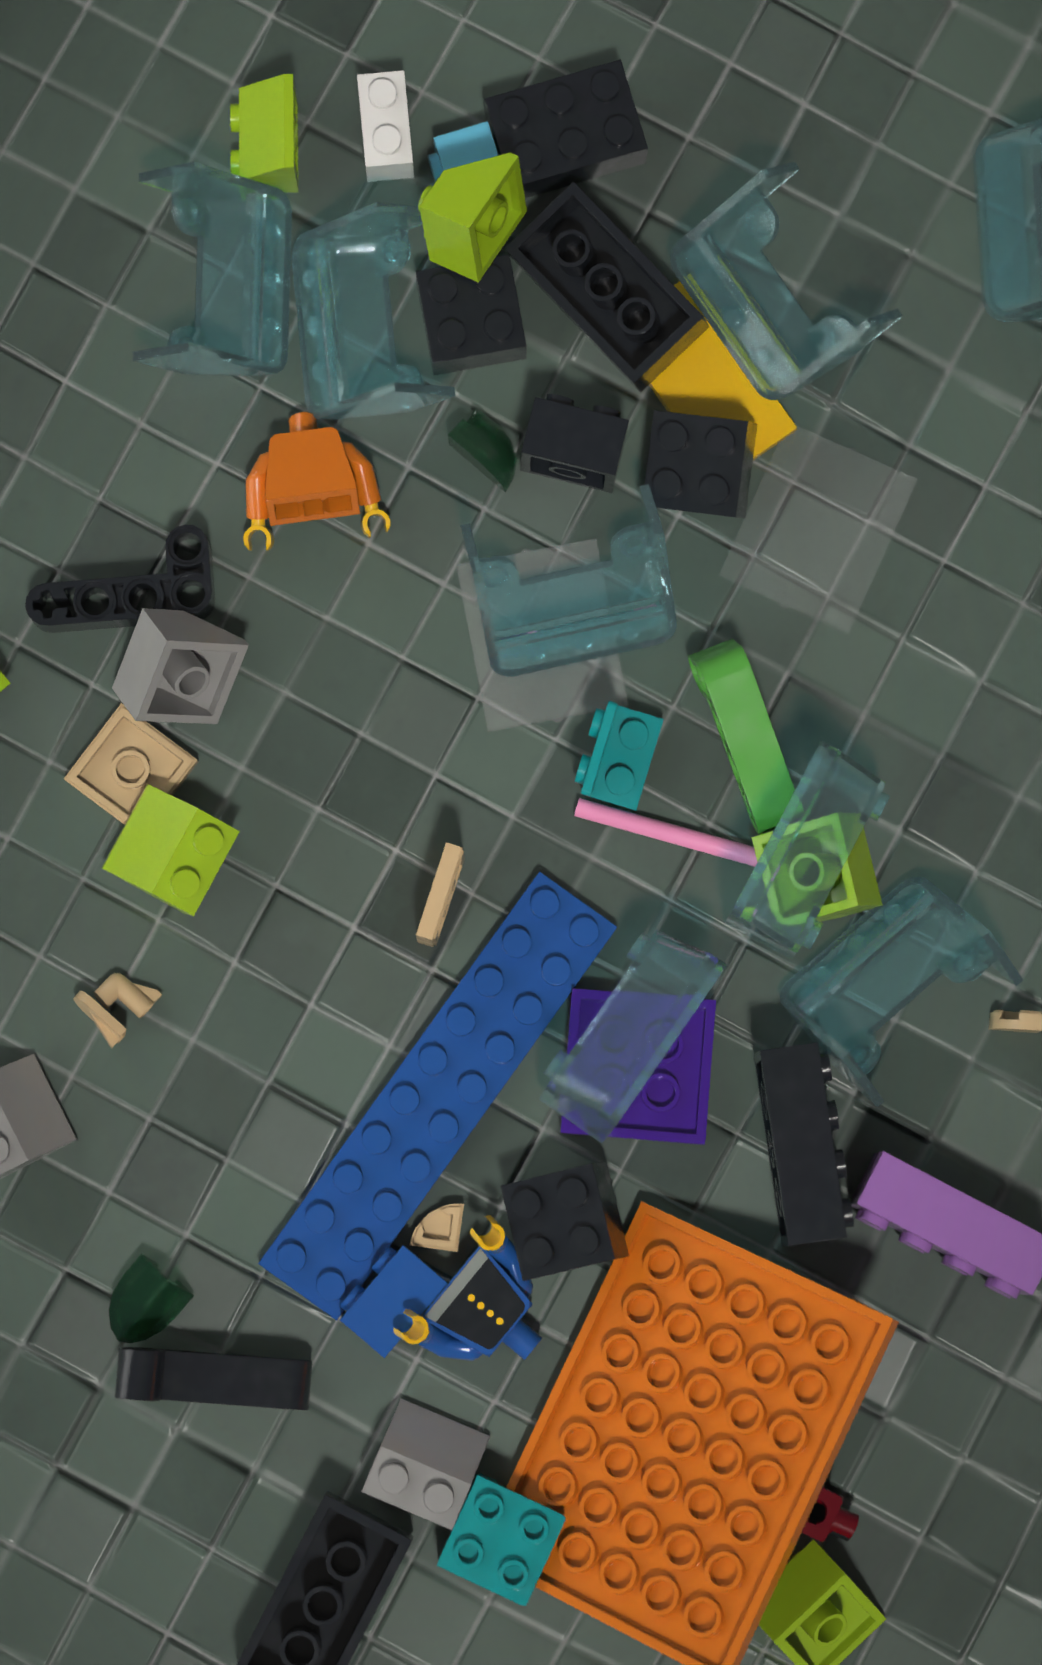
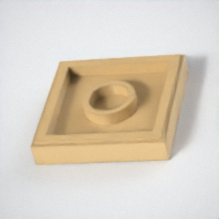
M121 703L64 777V780L125 825L147 784L173 796L199 761L148 722L135 721L124 704Z
M447 842L445 844L416 933L418 943L431 947L437 946L465 860L462 847Z

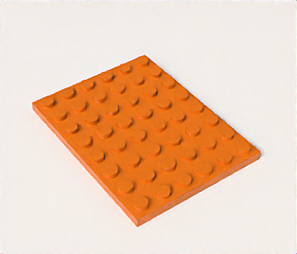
M641 1201L625 1235L629 1256L613 1260L506 1488L565 1516L564 1525L538 1579L536 1588L683 1665H740L899 1322Z

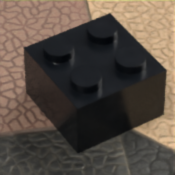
M509 254L496 256L479 283L443 266L416 271V283L433 375L526 359L527 345Z
M547 394L546 399L535 397L521 451V471L613 493L626 441L629 420L620 418V411L605 406H593L592 411L574 407V400L561 395Z
M654 410L642 506L745 519L757 424L749 421Z
M607 1161L590 1163L501 1185L523 1281L629 1256Z

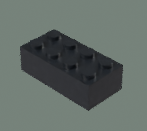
M574 182L505 247V250L522 270L640 393L709 328L704 316Z
M818 1042L760 1050L754 1054L781 1244L782 1246H791L847 1238L846 1227H853L854 1219L850 1198H841L839 1179L846 1178V1165L843 1150H834L831 1132L839 1129V1118L835 1100L827 1101L824 1083L832 1081L828 1052L820 1053Z
M327 1491L237 1665H348L414 1536Z

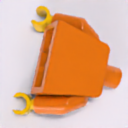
M299 412L292 415L288 421L290 432L274 434L270 437L269 452H265L258 457L246 478V518L251 519V527L245 531L243 536L246 548L252 551L251 537L253 533L261 530L265 533L267 539L266 551L271 550L274 545V534L269 528L265 527V519L269 518L270 526L358 515L360 514L359 506H364L366 514L362 517L361 529L367 537H371L367 521L372 515L382 518L384 529L387 533L391 525L390 518L387 513L379 510L377 502L381 500V495L372 463L352 443L342 442L336 428H318L317 418L314 414Z

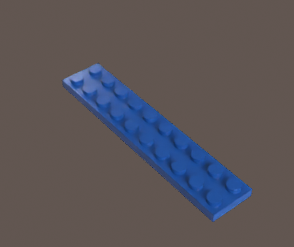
M539 871L258 1264L337 1321L344 1311L340 1304L358 1283L362 1286L373 1271L371 1269L373 1265L391 1246L571 994L572 988L576 987L613 935L617 926Z

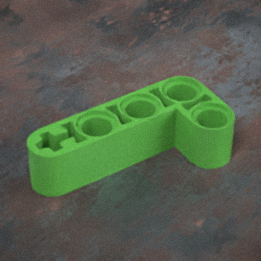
M730 639L688 655L694 679L701 694L708 701L746 810L756 833L760 835L802 819L803 812L754 673L742 646L734 639Z

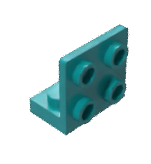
M608 701L606 710L596 708L588 734L589 737L597 739L592 757L582 754L574 781L583 785L581 794L636 811L664 719L619 706L618 703Z
M479 1472L436 1566L521 1606H525L533 1593L564 1525L565 1516L497 1484V1480Z

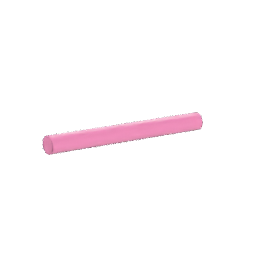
M582 798L578 800L574 814L575 817L758 868L753 846Z

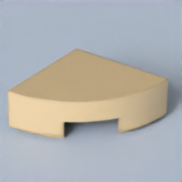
M993 1010L990 1013L989 1030L1039 1033L1042 1031L1041 1011L1020 1010V1012Z
M448 1204L428 1213L415 1228L410 1245L458 1252L464 1204Z

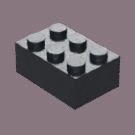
M621 59L484 99L485 118L488 121L498 155L513 153L519 156L525 198L569 186L572 182L575 184L646 163L648 146Z

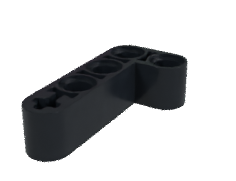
M186 524L178 526L170 532L166 539L167 573L43 583L35 586L27 595L25 602L27 614L37 628L50 633L136 626L141 611L132 607V600L139 591L151 590L157 594V602L151 609L181 610L203 620L210 615L215 605L210 544L206 535L198 527ZM187 539H194L202 545L199 555L192 560H182L176 556L178 545ZM190 586H198L205 591L202 603L193 608L181 605L179 600L182 591ZM100 593L108 596L109 606L105 612L99 615H90L85 612V602L91 595ZM74 595L73 604L77 617H72V613L66 607L54 609L52 617L47 619L38 608L45 607L46 599L53 598L57 606H72L69 596Z
M121 1347L118 1353L115 1398L309 1410L312 1361L156 1348Z

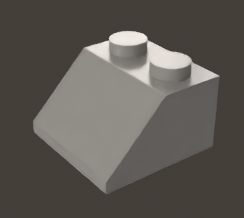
M142 608L112 689L135 721L218 724L249 644L245 639L185 611Z
M35 1054L0 1067V1179L78 1140Z
M401 1398L362 1492L452 1530L490 1435Z

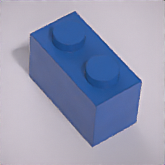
M405 1245L398 1252L389 1247L371 1268L378 1274L371 1284L364 1289L358 1283L340 1304V1307L346 1311L340 1321L383 1358L388 1355L401 1339L394 1334V1328L401 1332H406L413 1324V1319L404 1314V1310H412L421 1316L448 1284L446 1280Z

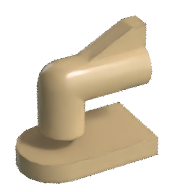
M120 973L110 975L94 991L95 997L106 1009L118 998L140 1019L162 996L158 990L134 984ZM79 991L73 999L77 1006L95 1022L111 1049L125 1037L127 1029L84 991Z

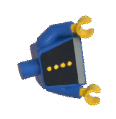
M487 1215L485 1217L492 1224L491 1230L483 1236H479L473 1228L470 1230L471 1237L477 1242L479 1247L425 1313L420 1316L412 1310H404L403 1313L413 1319V1324L406 1332H401L394 1328L393 1332L399 1338L410 1344H418L440 1357L474 1361L483 1354L490 1357L501 1342L525 1360L543 1338L521 1320L532 1305V1302L528 1299L533 1290L532 1280H522L514 1244L505 1235L503 1227L493 1216Z

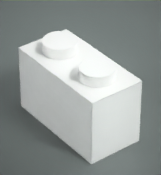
M404 70L358 74L357 81L367 182L414 178Z

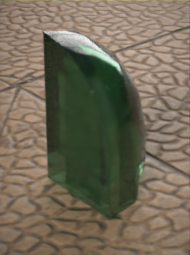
M476 408L467 421L462 419L448 434V444L506 493L515 477L517 457L513 443L499 425L480 409Z
M142 1253L124 1273L112 1294L109 1306L110 1328L119 1342L131 1344L147 1340L166 1328L194 1297L178 1280L173 1282L168 1279L158 1268L159 1265Z

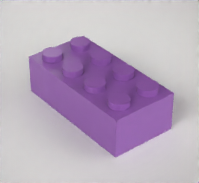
M884 1151L874 1153L850 1200L851 1206L858 1210L855 1219L879 1231H885L887 1226L901 1232L898 1238L899 1242L923 1254L924 1252L929 1254L931 1248L944 1254L941 1263L960 1274L973 1277L976 1271L988 1277L984 1286L1009 1299L1011 1297L1017 1299L1019 1294L1033 1296L1042 1278V1233Z

